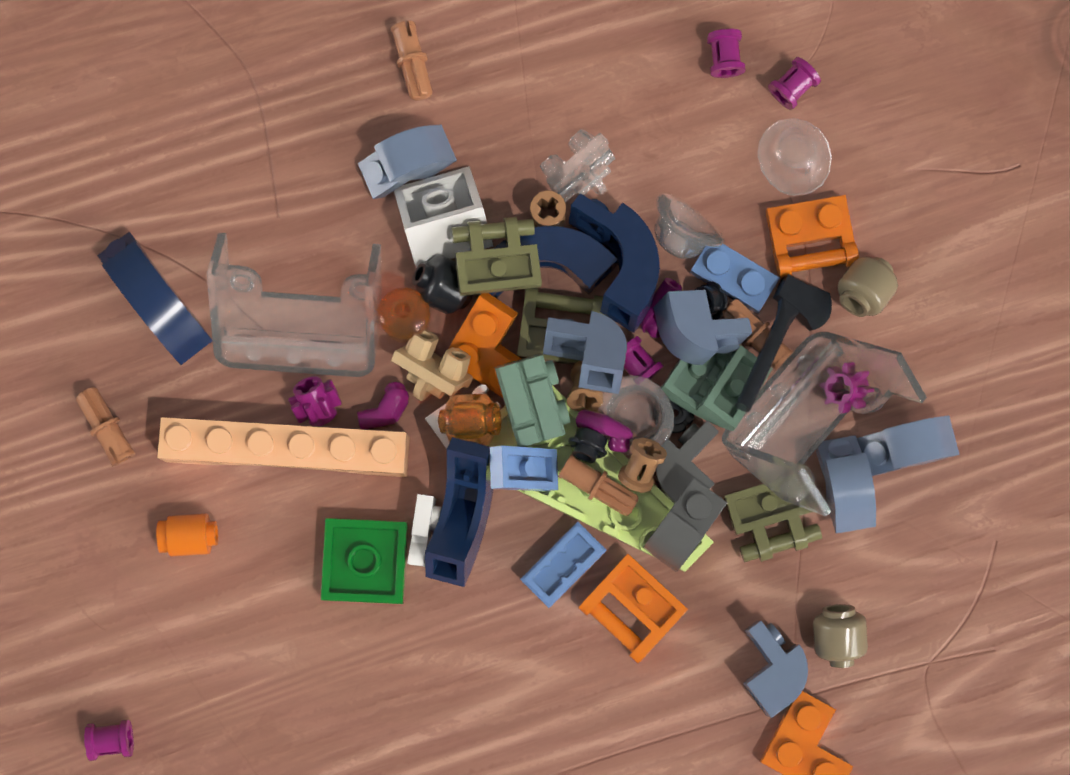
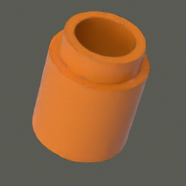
M208 513L168 516L167 520L157 522L156 538L159 553H169L170 557L210 554L212 546L218 545L217 522L210 521Z

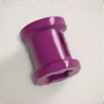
M720 29L708 34L707 43L712 46L713 66L710 67L711 76L729 78L739 76L746 71L745 63L741 62L739 42L742 39V32L740 30Z
M796 57L791 62L792 67L778 81L774 80L768 85L771 94L781 105L789 110L797 106V100L811 86L817 87L821 83V78L816 70L800 57Z
M636 336L627 343L624 364L625 371L634 380L633 386L636 390L647 383L664 367L661 362H655L640 345L642 340L639 336Z
M122 720L120 725L97 727L94 723L87 724L84 733V743L88 760L95 761L98 756L113 754L131 757L134 750V736L130 720Z

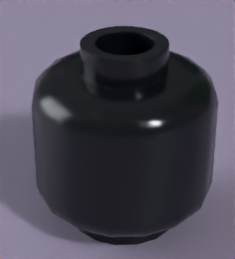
M443 255L434 256L427 263H420L414 272L412 282L416 285L417 300L442 313L451 314L458 309H464L473 297V295L460 296L456 262Z

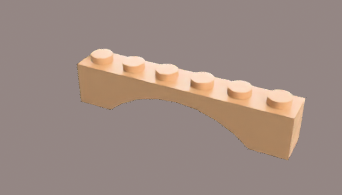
M161 417L157 458L169 463L272 466L407 477L410 437L406 432Z

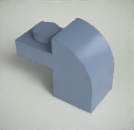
M429 125L412 128L381 141L374 146L376 151L360 161L358 165L372 198L378 199L384 198L410 180L426 179L436 175L457 161L442 125Z
M706 290L670 291L653 307L659 335L664 345L674 356L690 364L704 365L716 353L733 352L752 334L749 318L712 320Z
M591 311L589 324L576 322L572 319L548 317L543 354L582 361L579 388L619 394L627 352L626 337L619 325L609 317Z
M949 415L914 421L857 438L861 452L867 455L872 477L960 455Z
M856 435L816 442V454L826 482V505L835 533L876 527V498L872 473L867 455L861 452Z
M756 621L744 631L768 662V665L743 682V685L765 715L772 718L794 702L803 691L808 677V663L800 644H794L784 652L781 646L786 642L772 623L765 626L762 621Z

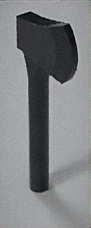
M790 274L782 278L773 297L778 302L776 317L735 404L739 410L743 412L751 411L789 326L795 317L809 331L816 330L827 322L832 310V299L829 292L806 284Z

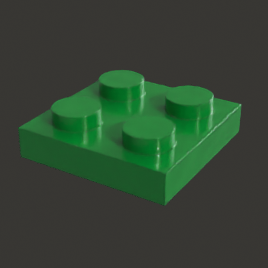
M325 518L321 600L404 604L408 522Z

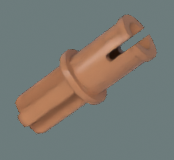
M405 21L396 23L390 29L399 56L396 64L398 68L403 70L410 98L415 101H421L431 97L433 92L425 65L428 57L421 50L415 22L408 21V27L406 28Z
M735 299L723 310L722 317L724 319L749 318L752 334L746 338L747 342L745 345L747 347L752 345L760 352L770 331L768 328L770 323L767 321L764 324L739 299ZM783 342L772 363L775 370L793 354V351Z
M91 387L79 393L76 401L93 429L90 434L92 437H97L112 467L133 457L135 452L118 425L120 422L119 417L114 418L98 389Z
M572 454L558 475L559 478H563L589 494V500H592L594 497L624 516H628L638 502L636 494L606 477L608 472L604 471L601 474L575 458Z

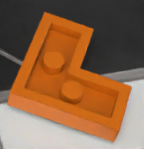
M482 293L479 295L448 349L452 347L459 348L469 354L471 358L467 373L503 398L494 367L521 359L500 344L518 312L491 294Z
M803 691L789 705L760 760L761 763L782 775H849L854 767L817 746L836 709Z

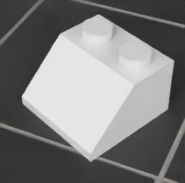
M469 166L405 184L394 191L416 268L420 263H427L432 257L437 255H443L451 259L455 258V253L470 251L469 242L453 243L452 227L467 226L468 221L480 220L481 224H487L483 205ZM492 239L483 240L484 249L493 247Z

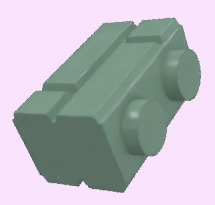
M537 354L494 367L518 447L529 446L566 434L563 425L571 422L564 399L556 401L552 385L559 384L553 360L545 362L543 354Z

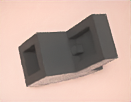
M708 420L701 428L696 423H693L678 439L683 445L680 449L668 438L661 446L666 450L667 456L662 464H658L654 472L655 481L658 488L674 504L693 478L708 489L715 484L692 462L719 433Z
M693 478L643 546V549L677 572L695 550L728 502Z

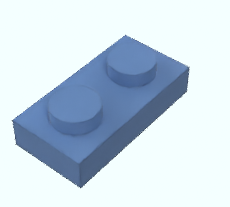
M712 237L690 271V274L705 283L709 281L718 283L728 297L733 300L739 299L745 306L757 314L780 277Z
M503 445L490 447L491 489L558 490L557 449Z

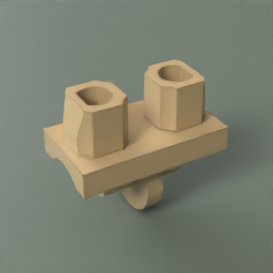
M420 329L414 332L406 346L395 350L391 361L409 371L406 379L415 384L413 396L416 399L424 401L430 394L441 399L445 393L452 397L462 387L468 388L472 382L473 376L467 373L471 356L461 349L453 347L445 351L443 358L434 353L439 339L437 335L427 329Z

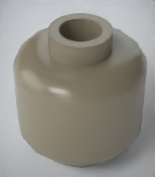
M860 257L851 264L839 280L837 287L840 296L839 300L842 306L855 316H875L883 311L895 295L898 282L893 273L892 266L886 260L878 257Z
M835 604L826 606L822 609L823 613L817 615L813 622L815 654L821 659L828 660L831 667H851L854 665V660L864 656L868 650L866 618L861 613L856 612L855 607L852 605Z

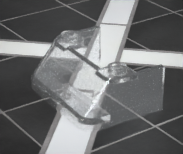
M218 233L206 275L213 351L215 358L221 364L238 369L362 377L373 370L377 353L382 294L381 244H373L367 275L355 274L349 276L342 284L341 297L263 292L261 277L255 270L246 266L229 265L227 234Z
M817 332L807 337L760 389L751 411L745 413L734 431L725 429L722 435V442L732 457L780 499L827 517L831 509L814 484V474L809 467L803 465L847 414L839 413V404L825 405L824 403L827 396L825 389L819 385L826 382L830 377L827 369L837 366L842 370L845 362H854L855 371L868 370L870 372L866 378L869 386L874 388V392L867 393L863 398L866 403L865 408L856 409L851 406V411L857 413H873L880 410L892 395L923 403L927 397L901 352L830 332ZM843 384V388L850 392V386Z

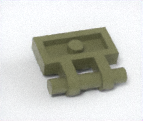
M517 217L503 218V222L481 224L480 220L468 221L467 226L451 228L453 243L469 242L470 251L455 253L460 296L541 287L542 279L537 244L521 246L520 236L534 235L533 219L517 220ZM505 238L507 247L484 250L483 240Z
M803 472L723 496L724 500L728 502L726 507L735 535L749 531L752 532L754 543L739 547L744 563L758 558L761 562L773 558L774 553L794 548L795 551L808 548V543L822 539L818 524L803 528L800 519L801 515L815 511ZM786 520L789 532L768 538L765 526Z

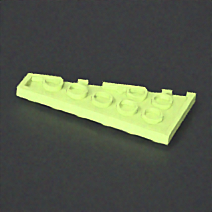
M552 385L556 401L564 399L571 423L563 425L565 435L525 447L557 449L559 475L573 452L568 440L570 437H574L578 429L576 417L579 412L572 410L567 404V399ZM506 406L471 441L489 447L501 445L517 446ZM607 439L605 446L607 455L605 457L596 458L594 463L582 462L601 474L604 471L608 472L606 477L628 489L619 481L618 474L621 467L627 465L629 459L622 452L611 451L608 448L609 440ZM559 477L558 490L555 491L517 490L650 556L653 555L643 549V546L674 506V503L655 484H653L651 491L644 493L628 489L638 496V502L628 516L620 514L594 497L592 500H589V494ZM706 534L679 570L686 572L714 543Z

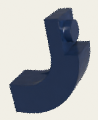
M580 193L571 204L569 224L604 245L618 259L617 263L620 272L604 293L600 312L635 333L652 305L659 278L660 262L655 239L642 218L623 202L613 214L601 201L589 199Z
M542 226L534 228V235L520 236L521 246L537 244L540 268H552L565 273L588 295L617 266L618 259L592 237L577 230L559 226ZM503 240L494 249L507 247L506 240ZM504 291L489 294L498 298Z
M130 232L120 239L112 241L104 251L97 255L103 263V268L130 305L180 365L213 341L199 320L168 284Z
M451 438L447 447V482L443 506L434 533L425 550V577L461 587L466 585L482 542L494 490L491 489L489 446L473 441Z

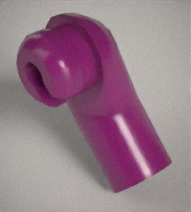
M665 278L655 292L652 305L640 324L644 333L648 332L652 338L660 337L653 307L667 292L682 291L681 285L670 278Z
M401 382L389 383L384 389L385 395L378 407L357 411L361 430L389 426L399 421L409 403V394L404 384Z
M581 410L577 414L576 425L578 428H588L602 435L610 436L608 448L611 451H629L631 446L630 439H633V433L628 426L603 413Z

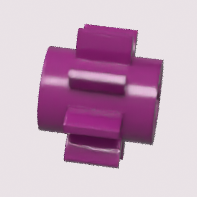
M845 362L842 370L837 366L829 367L827 370L830 377L826 382L819 385L825 389L827 396L824 401L825 405L839 404V413L850 412L851 406L856 409L865 408L866 403L863 398L867 393L874 392V388L869 386L866 378L870 372L868 370L855 371L854 362ZM843 384L850 386V392L843 388Z
M318 376L307 377L299 381L293 388L295 396L288 399L298 423L308 420L309 424L314 427L322 426L332 421L337 414L335 407L342 404L332 380L330 379L323 383Z

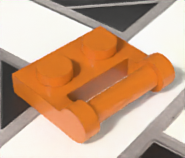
M846 195L766 209L775 265L780 279L788 274L792 275L793 272L839 264H845L846 267H850L859 258ZM839 239L841 246L839 249L789 257L787 247Z
M629 554L618 563L578 607L586 616L590 613L631 651L629 656L637 664L643 660L688 610ZM608 593L651 631L643 640L601 602Z

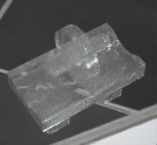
M580 129L570 138L568 143L571 151L575 154L567 162H564L555 154L549 156L541 163L540 168L546 177L551 191L560 194L565 202L576 193L578 195L580 193L585 195L591 189L599 196L607 191L602 179L611 172L608 165L615 160V156L608 147V140L601 133L594 137L584 129Z

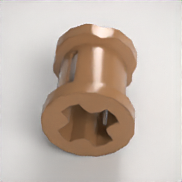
M546 190L534 196L530 205L534 227H563L566 204L560 194ZM551 206L555 207V218L550 215L545 217V219L541 218V207L547 210Z
M578 361L571 369L570 376L573 381V387L567 395V404L572 410L578 412L581 410L597 412L603 405V394L601 391L578 387L582 361Z
M642 437L633 440L630 446L632 453L627 465L621 467L618 474V479L624 486L640 493L651 491L654 484V472L658 464H662L667 456L666 450L659 443Z

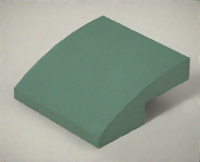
M740 345L733 352L714 354L704 365H694L679 359L658 392L692 414L706 421L708 420L719 427L734 431L746 413L739 410L735 404L757 357ZM770 367V370H769V372H768V374H767V376H766L764 382H765L766 379L768 378V376H769V374L771 373V371L773 370V368Z

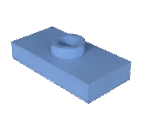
M577 522L520 580L550 608L607 550Z

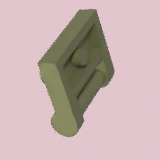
M539 288L526 289L517 356L524 359L537 354H543L548 319L535 318L536 308L590 315L591 311L602 314L600 310L603 296L594 295V299L538 292ZM543 354L545 361L553 360L554 363L574 365L580 361Z

